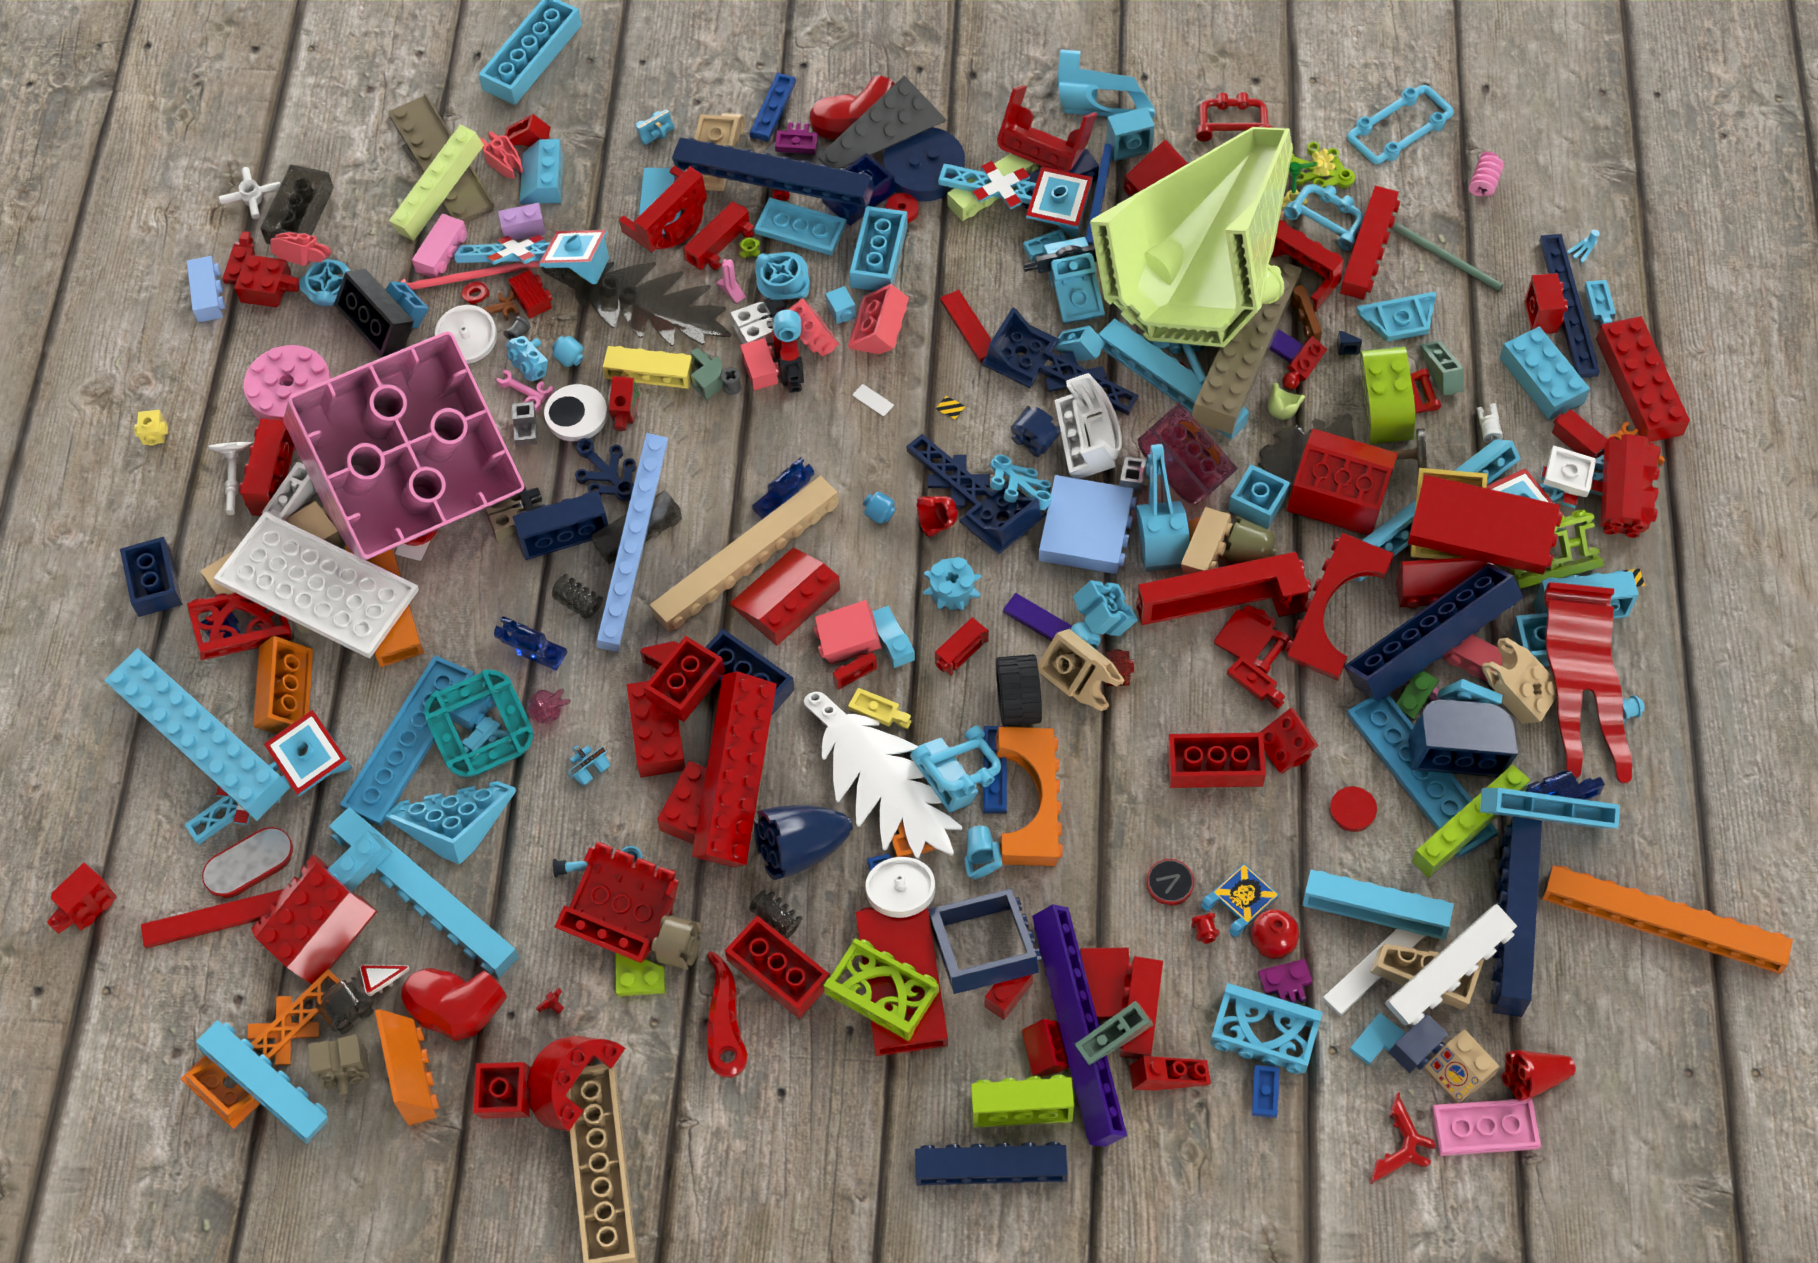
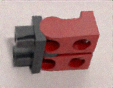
M772 329L776 359L781 358L783 386H788L789 393L802 391L801 383H804V374L796 339L790 342L779 340Z

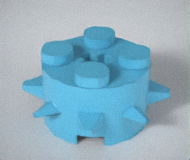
M963 558L941 559L940 562L933 565L931 571L924 572V576L930 581V587L923 591V595H931L939 610L944 607H948V610H964V607L969 604L971 598H979L981 596L975 589V581L982 576L981 574H974L970 565L967 564V560Z

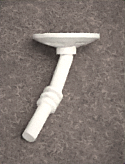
M231 442L208 446V449L224 453L225 458L228 459V480L225 482L227 515L235 514V499L238 494L239 485L238 481H236V457H238V452L250 448L253 442Z

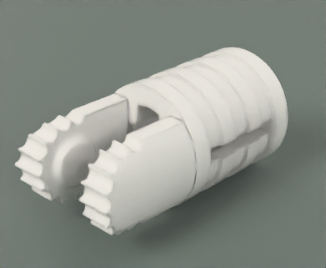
M1496 403L1490 404L1492 415L1485 416L1484 409L1482 407L1477 408L1483 441L1487 444H1490L1495 439H1503Z

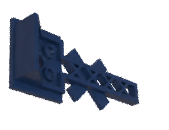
M1012 307L989 344L987 356L982 362L983 366L1028 388H1031L1039 373L1050 377L1045 379L1048 392L1068 388L1067 380L1089 373L1102 388L1110 391V394L1106 395L1113 408L1126 415L1130 414L1139 395L1107 380L1103 366L1087 370L1078 366L1073 351L1060 354V356L1052 353L1060 339L1028 324L1018 310ZM1017 353H1025L1026 355L1018 356ZM1047 360L1051 361L1053 366H1045ZM1062 370H1065V375L1062 374ZM1125 397L1131 401L1126 406L1119 402V398Z
M923 434L906 446L909 454L935 474L928 475V488H952L951 498L955 501L956 508H965V500L973 506L960 519V523L998 555L1047 515L1044 510H1040V502L1037 498H1028L1018 489L1016 502L1006 501L1004 494L1005 490L1008 489V481L1004 483L1002 490L991 491L989 489L990 474H971L967 471V455H953L952 459ZM922 444L927 447V451H918L916 449ZM931 458H940L942 463H932ZM946 471H953L952 474H946ZM976 495H985L987 498L980 503L976 499ZM1006 517L1008 520L999 521L998 518Z

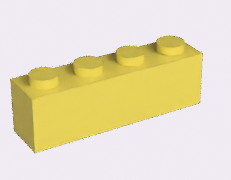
M608 346L603 364L605 379L612 380L613 376L632 377L636 383L689 389L691 374L694 368L691 355L666 353L664 351H647L641 348L630 349L622 346Z

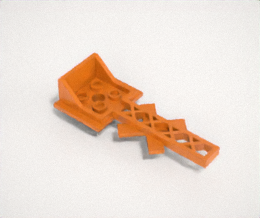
M328 969L293 1003L292 996L276 997V1019L272 1023L248 1024L247 1039L253 1040L251 1042L254 1047L253 1050H263V1055L269 1060L275 1056V1066L291 1065V1040L293 1038H319V1022L311 1021L346 988L345 984ZM328 978L337 986L332 992H321V985ZM317 998V1006L314 1009H303V1002L306 999ZM292 1016H299V1022H291ZM267 1039H275V1044H267ZM205 1055L180 1079L234 1130L260 1103L239 1084L233 1088L225 1087L224 1082L229 1076Z

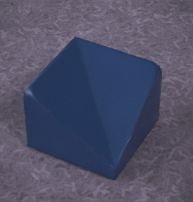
M1339 331L1337 337L1338 355H1359L1362 339L1344 331Z

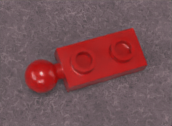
M1310 336L1286 367L1291 372L1283 376L1282 383L1285 388L1295 389L1299 385V380L1302 382L1306 380L1328 350L1313 336Z

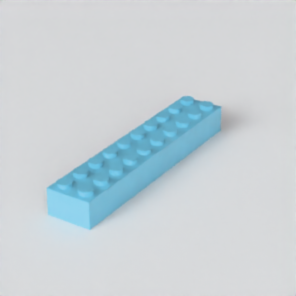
M137 648L104 680L256 821L290 788L278 773L140 649Z

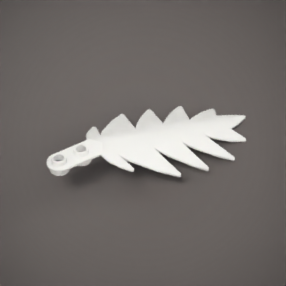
M821 692L809 693L804 699L805 706L827 726L822 741L823 760L827 758L834 746L833 783L836 802H840L859 775L856 797L857 827L862 825L881 798L880 834L883 850H887L903 818L908 844L916 859L920 858L925 842L950 856L954 855L945 829L962 830V826L947 814L929 805L942 802L931 786L911 780L924 777L914 761L891 756L912 752L918 746L900 737L866 727L877 726L880 723L878 720L866 716L845 714Z

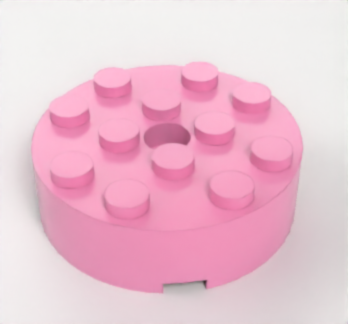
M286 345L272 348L260 355L248 368L243 387L250 408L259 421L261 418L283 420L288 399L291 395L332 379L326 362L317 352L303 346Z

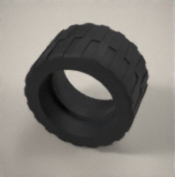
M1036 655L997 657L996 681L1002 725L1013 726L1041 723L1042 700Z

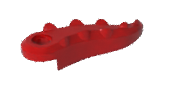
M710 951L707 953V958L714 968L716 978L707 1024L708 1061L716 1075L723 1078H732L739 1075L745 1069L748 1062L747 1050L738 1024L736 984L733 974L725 961L718 954ZM724 1052H733L735 1054L734 1060L730 1063L723 1062L721 1056Z

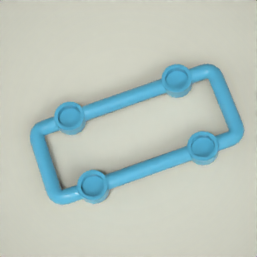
M1421 85L1417 88L1408 87L1402 92L1400 99L1371 118L1361 117L1357 121L1356 127L1348 132L1347 140L1373 164H1380L1386 160L1394 161L1398 159L1402 149L1431 130H1442L1445 126V121L1453 116L1454 110L1431 87L1427 85ZM1422 93H1425L1445 111L1443 114L1440 112L1433 113L1426 125L1400 142H1389L1386 144L1383 153L1378 156L1356 138L1359 134H1370L1373 125L1402 106L1415 105L1418 96Z

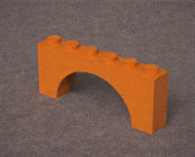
M998 727L996 734L997 757H1005L1007 760L1021 766L1033 779L1039 795V810L1035 818L1018 831L1001 834L999 846L1002 865L1056 866L1058 859L1062 858L1063 846L1058 841V836H1061L1062 823L1058 822L1057 816L1061 812V801H1057V793L1060 792V780L1056 779V772L1059 771V758H1055V751H1058V737H1054L1053 728Z

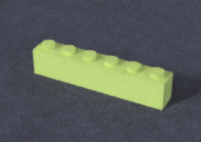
M459 125L389 220L399 234L414 241L483 148L484 144L475 131Z
M1011 153L994 163L1003 176L1021 168H1024L1028 174L1041 169V165ZM974 178L967 180L968 183L976 181ZM955 188L947 193L948 207L962 221L973 217L978 211L989 207L994 201L999 199L992 196L979 203L970 191Z

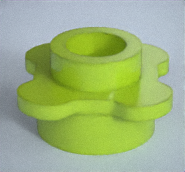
M746 238L739 243L741 247L740 256L742 258L758 257L760 255V250H758L760 242L754 238Z

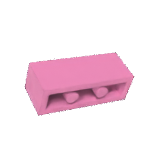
M445 214L440 216L412 258L417 273L435 278L440 277L446 271L448 263L454 258L459 246L467 238L468 233L464 221Z

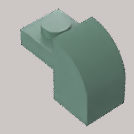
M696 348L691 351L693 365L698 369L691 374L692 385L707 400L717 393L723 385L721 379L722 363L718 356L711 359L706 352L703 353Z

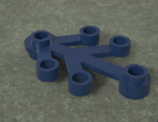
M588 438L580 439L576 444L578 454L583 458H588L601 472L579 469L575 473L576 481L579 484H585L588 480L610 481L614 486H600L598 483H592L589 485L588 491L592 492L593 489H599L600 496L602 494L616 495L622 501L631 500L634 487L632 475L637 468L635 460L627 458L623 461L624 475L623 480H621L617 476L619 459L623 456L622 447L617 444L610 447L611 457L608 466L594 452L592 440Z

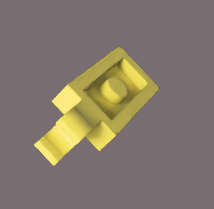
M861 688L857 689L848 705L849 711L878 720L879 723L889 727L892 722H895L901 728L908 730L912 722L909 720L911 715L899 711L900 705Z

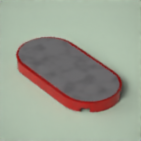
M274 827L263 828L213 856L203 869V883L212 895L223 896V898L237 896L286 867L291 860L293 843L288 834L283 830Z

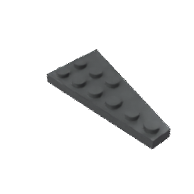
M904 75L823 151L817 159L830 168L841 169L878 151L907 140L918 133L927 131L938 124L945 123L947 120Z

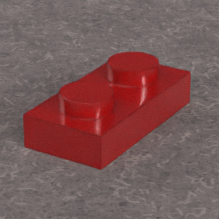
M873 652L862 654L848 665H841L833 672V682L838 690L877 669V658Z

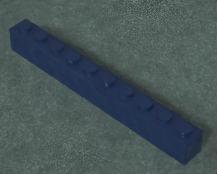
M680 137L672 156L675 166L681 170L686 171L691 166L704 175L865 208L868 206L875 187L872 177L864 172L855 173L844 168L835 169L824 164L816 165L808 161L776 157L769 153L761 154L749 149H736L730 145L721 146L710 141L701 142L694 138L686 139Z

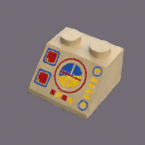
M1464 1029L1449 1041L1429 1061L1424 1069L1455 1103H1462L1494 1077L1500 1066Z

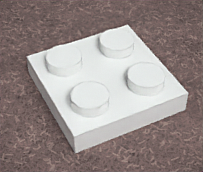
M1553 445L1543 484L1587 497L1590 491L1596 459Z

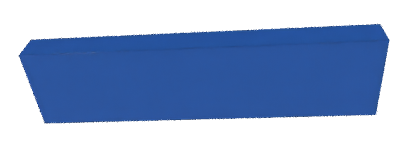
M780 73L776 74L751 128V138L770 141L796 84V77Z
M984 726L985 736L983 739L995 754L998 727L1007 726ZM983 754V768L989 769L992 767V764ZM1005 757L999 758L1001 770L994 776L993 783L983 787V813H1007V758Z

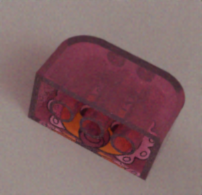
M1180 402L1138 438V446L1147 460L1148 454H1150V445H1163L1168 484L1182 499L1191 504L1201 502L1238 469Z

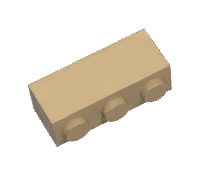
M1205 507L1181 562L1184 575L1218 567V557L1224 554L1227 536L1230 537L1234 527L1231 514Z

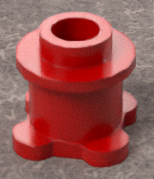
M1214 913L1195 916L1191 919V926L1194 929L1196 928L1197 932L1196 940L1203 944L1214 942L1220 934L1214 925Z

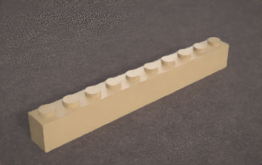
M820 475L651 603L652 616L668 633L680 628L689 617L697 615L709 602H714L726 589H731L743 576H748L760 563H765L777 550H782L794 537H799L811 524H816L827 512L833 511L839 504L838 492Z

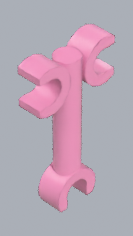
M508 370L503 371L507 379H496L500 387L506 388L510 386L529 396L525 399L524 403L534 402L536 413L541 410V403L554 393L552 386L547 390H543L545 386L542 381L537 384L536 391L513 379L511 372Z

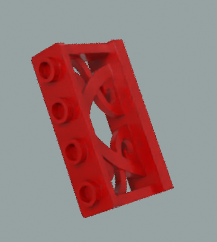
M221 593L213 598H197L187 603L188 614L201 661L259 648L261 644L273 636L291 641V630L286 617L279 614L281 626L276 627L270 619L276 612L271 610L265 614L263 611L267 609L266 607L237 593ZM235 609L242 610L255 617L248 624L245 634L240 635L233 627L223 625L226 618ZM212 612V616H205V619L213 623V625L202 624L198 620L199 614ZM261 622V624L257 625V627H260L262 630L253 631L252 628L257 623ZM200 629L211 631L209 642L203 643ZM220 631L230 632V633L232 634V636H231V637H227V638H223V635L225 634V632H220Z

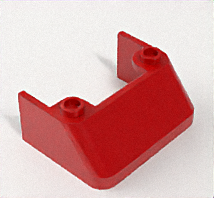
M1021 85L1013 88L997 137L999 148L1043 167L1066 172L1072 170L1089 142L1097 113L1093 112L1085 115L1080 129L1071 131L1066 141L1031 127L1033 113L1030 109L1021 106L1027 86Z

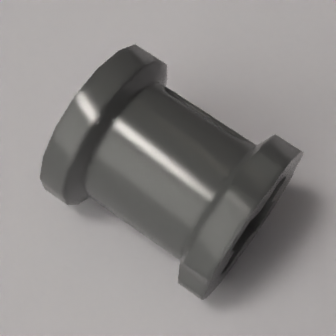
M515 316L514 323L504 331L505 337L511 340L522 336L525 331H529L531 328L529 321L521 316Z
M734 367L725 368L721 373L724 392L729 395L739 393L742 388L739 380V370Z

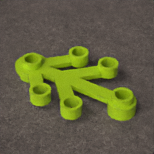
M1317 142L1308 143L1307 153L1312 156L1314 152H1319V144ZM1329 148L1327 155H1335L1334 159L1330 161L1335 164V170H1329L1330 174L1328 177L1331 178L1324 180L1320 178L1323 177L1322 174L1315 175L1313 173V167L1304 168L1311 172H1301L1297 178H1302V180L1297 179L1296 185L1302 186L1305 182L1314 180L1313 184H1321L1322 188H1325L1327 185H1338L1341 188H1348L1355 182L1356 176L1352 170L1344 168L1338 158L1339 151L1336 148ZM1292 153L1290 163H1310L1309 161L1295 157Z

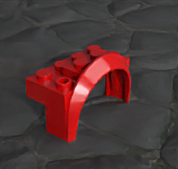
M674 165L670 169V174L674 176V183L634 222L623 215L619 219L622 233L635 240L651 253L656 249L675 247L688 240L701 224L703 205L708 199L703 175L691 166L684 172ZM686 208L685 212L677 220L672 222L675 219L676 214L681 209ZM663 229L665 231L666 238L663 237Z
M1279 220L1271 258L1289 255L1323 276L1324 281L1310 297L1314 300L1313 309L1317 312L1323 302L1341 282L1343 259L1338 253L1327 250L1321 243L1309 239L1303 232L1296 231L1289 227L1285 221Z

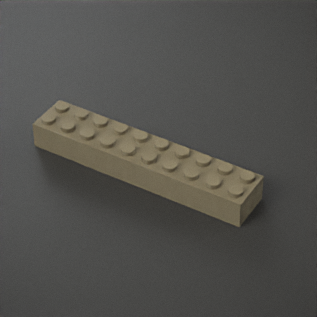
M1270 258L1269 265H1276L1281 270V276L1284 281V294L1276 302L1262 304L1260 310L1225 347L1219 348L1194 403L1192 419L1195 422L1229 434L1233 433L1293 297V290L1298 285L1302 270L1300 267Z

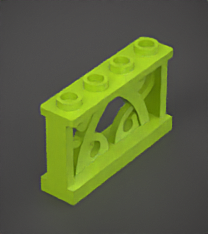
M854 938L835 971L824 984V992L827 996L909 1041L935 996L939 993V985L930 975L925 974L923 976L916 972V969L910 964H901L890 953L886 951L881 953L874 949L870 942ZM862 955L869 959V963L863 965L859 961L861 972L858 973L853 968L852 961L855 957ZM846 969H848L852 977L841 985L838 982ZM881 976H891L896 986L898 997L889 996L880 999L876 1003L872 1002L871 987L866 980ZM860 983L866 989V993L864 995H859L858 993H856L858 989H862V987L859 985ZM913 986H918L925 991V996L922 1000L916 1002L907 1000V997L913 998L918 995V993L911 991ZM886 1003L898 1004V1006L892 1004V1011H888L884 1008ZM907 1007L918 1008L909 1022L906 1021Z

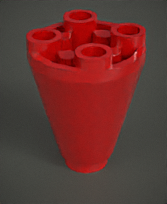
M1522 1050L1509 1051L1505 1054V1072L1502 1073V1082L1505 1087L1510 1088L1518 1101L1529 1100L1568 1080L1575 1074L1576 1067L1574 1060L1570 1056Z

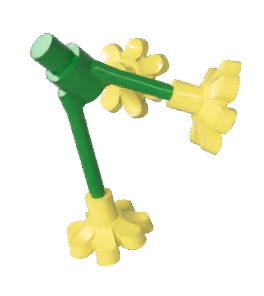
M1322 149L1320 153L1314 152L1312 154L1314 160L1310 163H1290L1289 174L1292 176V190L1288 191L1286 196H1284L1282 209L1285 208L1288 202H1294L1299 192L1296 190V181L1302 169L1313 167L1315 175L1322 174L1323 176H1329V170H1334L1335 164L1330 163L1334 156L1332 154L1327 155V149ZM1307 197L1302 203L1303 205L1307 203Z

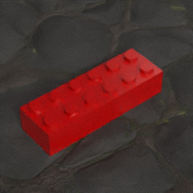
M1642 316L1601 324L1596 341L1635 428L1638 429V435L1648 438V443L1684 435L1690 419Z

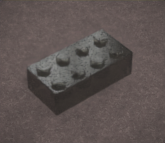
M290 164L260 228L266 244L271 245V239L275 238V235L286 232L313 234L334 189L329 172Z

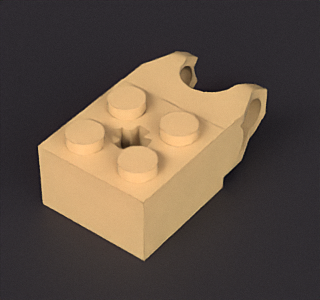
M1070 629L1056 633L1038 663L1039 673L1069 697L1073 696L1080 703L1090 705L1100 711H1104L1109 707L1100 690L1101 681L1115 686L1123 684L1125 681L1110 660Z
M1501 638L1497 644L1502 655V666L1493 661L1489 663L1484 662L1482 665L1489 685L1495 690L1494 692L1503 695L1501 702L1522 724L1541 722L1557 697L1554 677L1527 648L1518 645L1509 638Z

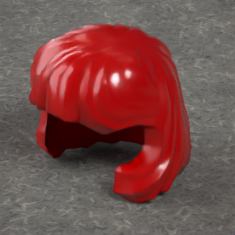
M924 496L916 499L918 520L926 536L934 537V535L942 530L953 526L957 521L958 511L952 498L946 496Z

